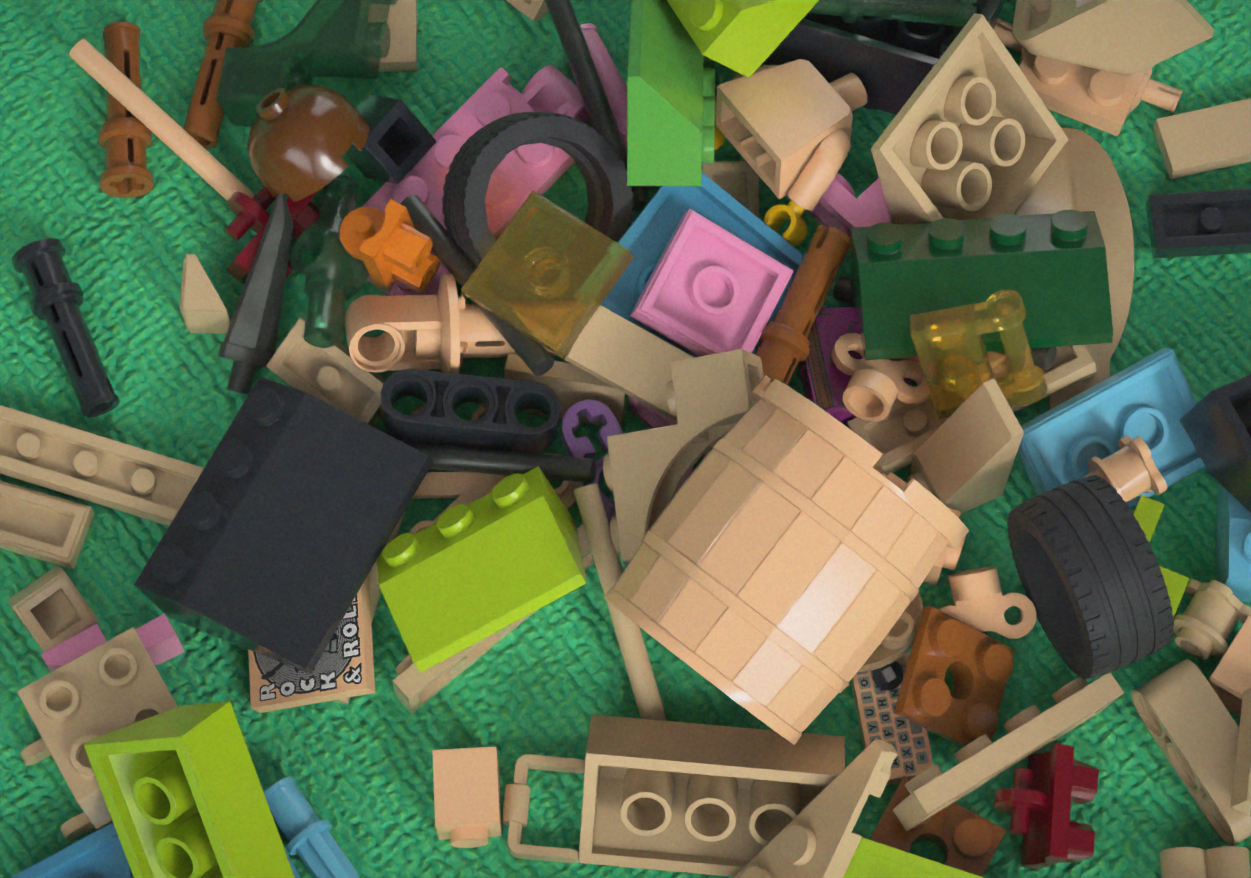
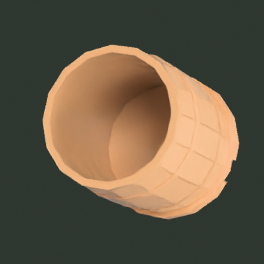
M765 375L751 392L756 402L728 433L711 447L710 452L679 488L650 530H647L639 548L614 587L610 588L604 598L705 679L795 745L802 736L801 733L838 693H841L849 685V681L881 644L909 603L913 602L919 592L920 585L945 546L956 548L969 532V529L949 508L915 479L911 478L907 484L891 472L885 475L883 468L877 464V461L883 454L867 441L788 385L777 379H774L771 383V379Z

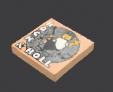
M369 574L311 674L248 650L251 709L264 713L375 693Z

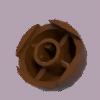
M317 85L299 86L289 91H286L284 88H278L266 95L257 105L256 112L259 116L252 124L247 148L253 170L271 195L276 199L279 193H287L294 202L317 192L339 176L349 166L341 156L350 148L352 143L361 151L367 142L370 128L356 108L334 90Z

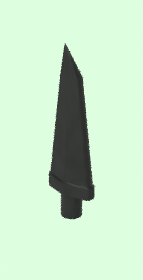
M279 193L276 198L224 342L221 341L218 353L219 357L233 360L226 389L247 395L251 391L257 366L268 368L266 365L275 354L293 232V222L285 194Z

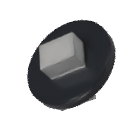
M894 661L887 666L872 670L873 681L880 689L893 690L903 680V669L897 661Z

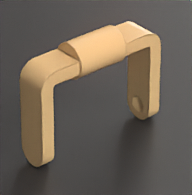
M532 754L522 755L515 764L514 783L507 784L505 787L502 824L509 826L508 850L510 854L519 859L577 863L579 851L567 848L521 844L522 827H526L528 821L531 787L527 786L528 769L581 774L585 773V760Z

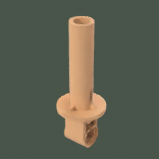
M453 274L441 275L437 295H365L354 300L347 308L344 316L350 357L355 365L368 372L440 369V372L459 374V369L463 366V359L506 358L508 353H517L476 303L465 304L466 300L462 293L458 297ZM578 301L507 303L551 356H566L589 312ZM374 329L386 331L377 337L363 336L366 332Z

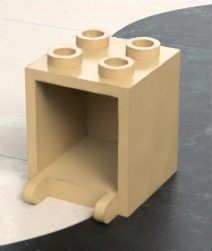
M133 627L17 691L42 737L21 750L20 756L26 766H30L52 755L72 794L84 811L66 821L60 827L66 840L75 839L93 828L99 830L113 822L84 744L93 738L178 707Z

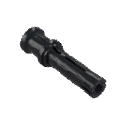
M55 238L32 242L22 247L12 257L14 269L18 273H23L33 297L30 301L31 311L40 320H44L47 323L61 362L65 367L81 406L82 415L91 418L106 414L116 408L120 400L113 390L98 349L94 344L80 310V306L83 304L84 293L78 283L72 282L63 261V256L65 255L64 245L62 241Z

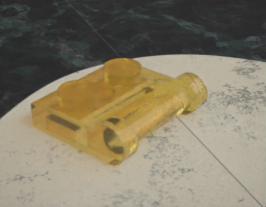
M1001 290L992 294L986 302L910 315V333L939 419L949 418L982 383L995 378L981 335L997 331L1000 333L1011 373L1008 377L995 380L1009 406L1015 407L1038 402L1046 395L1048 386L1043 370L1034 364L1022 323L1025 319L1026 311L1022 297L1017 291Z

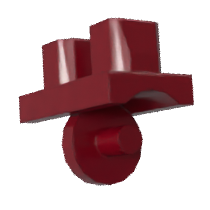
M265 186L253 198L237 191L227 200L228 207L236 217L225 229L226 233L235 241H239L249 229L257 233L226 269L239 282L250 271L270 216L266 210L275 200ZM317 192L302 200L293 202L290 197L286 200L293 222L292 238L308 252L332 227L331 222L322 211L310 201ZM288 259L286 278L297 267L290 259Z
M1056 743L1052 745L1049 752L1035 753L1028 756L1027 769L1019 768L1014 770L1013 788L994 792V808L1011 813L1010 833L1023 835L1021 867L1040 870L1056 863L1080 862L1091 858L1094 854L1095 831L1092 825L1070 821L1071 802L1085 804L1093 801L1098 790L1099 770L1097 767L1074 759L1073 746Z

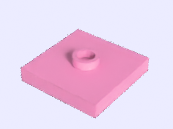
M689 208L682 215L630 317L698 357L738 349L752 353L793 270Z

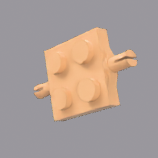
M1001 18L997 19L994 27L995 33L1004 46L1021 52L1019 68L1049 110L1117 137L1128 114L1139 105L1141 100L1174 113L1183 90H1178L1150 79L1152 68L1142 73L1122 75L1033 55L1013 37V24L1003 21Z

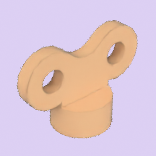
M847 333L840 336L833 347L831 354L833 363L840 371L852 376L843 393V403L853 415L860 419L871 422L881 421L889 415L896 398L904 403L920 404L926 401L933 390L934 379L932 374L925 366L912 360L892 361L889 359L865 360L860 334ZM848 351L858 352L862 359H854L849 355ZM903 378L913 379L918 386H909Z
M997 566L966 570L948 576L954 605H945L938 608V610L980 632L994 631L1009 639L1021 638L1033 629L1036 622V609L1033 602L1027 596L1017 592L1002 594ZM1011 606H1016L1021 612V618L1016 624H1008L1004 618L1005 611Z

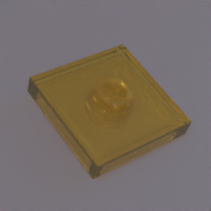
M532 191L461 291L475 303L563 358L632 262L634 256L622 245L535 191Z

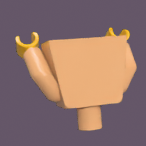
M803 59L782 65H761L750 78L737 73L730 81L719 85L715 95L714 151L727 138L778 199L786 195L789 196L791 200L787 205H776L766 212L764 223L777 233L785 221L791 220L790 226L783 232L782 238L793 247L803 242L807 233V225L801 217L806 209L813 211L834 180L850 151L852 111L867 103L866 90L861 80L855 74L849 73L828 83L810 61Z

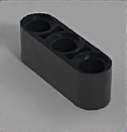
M406 369L391 374L384 382L380 392L383 424L390 434L404 441L539 453L551 446L556 440L559 430L560 403L558 397L547 385L534 381ZM405 396L417 397L425 404L421 411L412 415L401 414L393 408L394 403ZM474 402L485 408L487 413L476 421H466L459 418L454 411L461 404ZM534 408L542 411L548 420L539 427L530 428L518 422L516 416L525 409Z

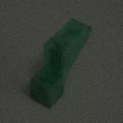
M317 0L299 24L282 38L256 47H226L216 102L233 126L252 127V124L259 116L256 112L257 105L275 89L284 88L286 91H289L299 86L314 85L312 76L377 79L380 59L386 58L390 49V29L387 24L390 5H396L398 0Z

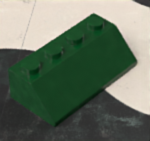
M1062 210L1052 214L1024 216L1002 214L994 218L968 220L943 218L925 223L897 225L893 223H878L869 227L851 228V291L865 360L1113 343L1106 247L1095 211Z

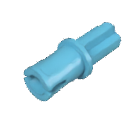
M287 777L276 782L264 792L274 821L289 841L286 847L290 855L298 854L314 878H359L357 871L329 833L332 829V824L328 819L320 820L297 787L293 777Z

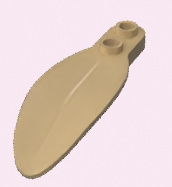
M1061 128L1069 140L1017 208L1015 215L1052 214L1062 210L1095 211L1106 247L1113 343L1086 345L1095 362L1097 371L1048 395V411L1110 377V358L1121 339L1129 313L1133 289V227L1121 180L1103 147L1087 133L1074 128Z

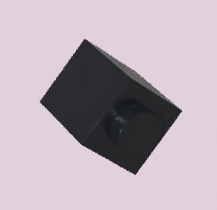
M368 94L356 107V110L365 119L370 128L367 142L361 151L352 143L345 154L366 178L399 184L437 141L401 99Z

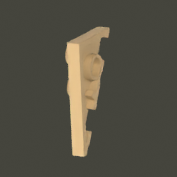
M876 738L734 878H843L862 838L861 835L853 831V828L869 794L881 797L891 776L893 760L898 755L894 746Z

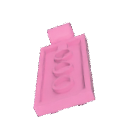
M547 65L532 77L521 94L509 84L511 80L510 75L500 67L432 135L437 142L399 184L386 182L362 207L380 209L385 214V207L390 199L401 203L406 197L417 195L446 229L443 220L445 217L442 213L445 176L450 170L448 168L455 154L459 152L460 147L466 140L492 121L514 113L553 112L571 116L587 123L590 118L578 86L555 66ZM543 143L519 146L506 154L505 158L493 171L485 197L488 228L496 242L575 162L561 148ZM339 229L329 239L332 248L373 284L363 260L353 258L346 252L340 240ZM440 261L438 271L422 294L399 281H396L390 292L376 285L374 286L385 296L437 295L441 275L451 273Z

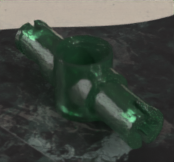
M345 175L337 176L320 189L318 220L306 228L298 237L291 254V266L294 271L305 276L304 291L309 297L303 338L310 345L320 348H329L334 346V342L339 344L342 341L345 301L360 290L369 276L363 260L353 258L346 252L340 240V226L343 219L351 211L355 210L359 191L358 183L353 178Z

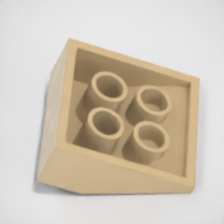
M974 14L874 143L871 151L888 212L891 216V223L897 225L933 222L943 218L968 220L994 218L1002 214H1014L1069 139L983 14Z

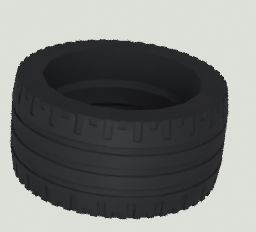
M522 112L501 117L476 131L460 147L459 152L455 154L443 185L442 213L445 217L443 219L444 224L446 225L447 232L452 236L457 245L492 284L508 290L535 295L557 294L578 288L585 284L633 220L634 195L631 191L632 186H627L625 163L618 151L612 147V143L604 135L588 124L571 116L553 112ZM543 143L561 148L574 159L585 179L588 209L582 231L566 252L553 260L531 263L513 258L499 247L488 228L485 197L491 174L506 154L522 145Z
M1097 475L1073 480L1051 491L1042 493L1035 498H1031L1010 511L1007 522L1008 538L1026 596L1034 604L1036 617L1043 631L1070 670L1081 676L1082 679H1090L1108 674L1129 663L1153 654L1171 641L1173 638L1172 634L1174 633V618L1170 597L1160 566L1138 520H1136L1133 512L1122 499V496L1117 493V490L1109 482H1106L1104 478L1102 479Z

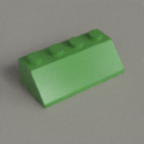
M632 0L627 74V186L701 187L702 163H714L715 61L702 55L667 0Z

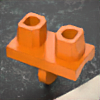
M390 199L385 207V214L380 209L373 207H359L351 211L342 221L340 240L346 252L353 258L363 260L374 285L390 292L396 281H399L420 294L426 290L440 267V261L438 257L430 253L433 246L431 238L415 230L405 206Z

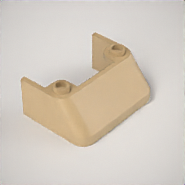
M1017 0L1012 27L1013 37L1030 54L1122 75L1145 72L1155 64L1212 38L1214 28L1187 0Z

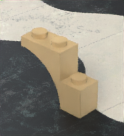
M738 349L670 362L672 380L667 382L666 398L672 416L677 418L678 424L607 437L609 454L604 456L603 472L608 488L614 492L616 516H613L611 519L610 532L616 551L621 553L622 561L630 562L642 543L641 540L647 530H650L679 490L681 483L697 460L719 439L723 438L756 402L751 392L764 377L761 357L746 350Z

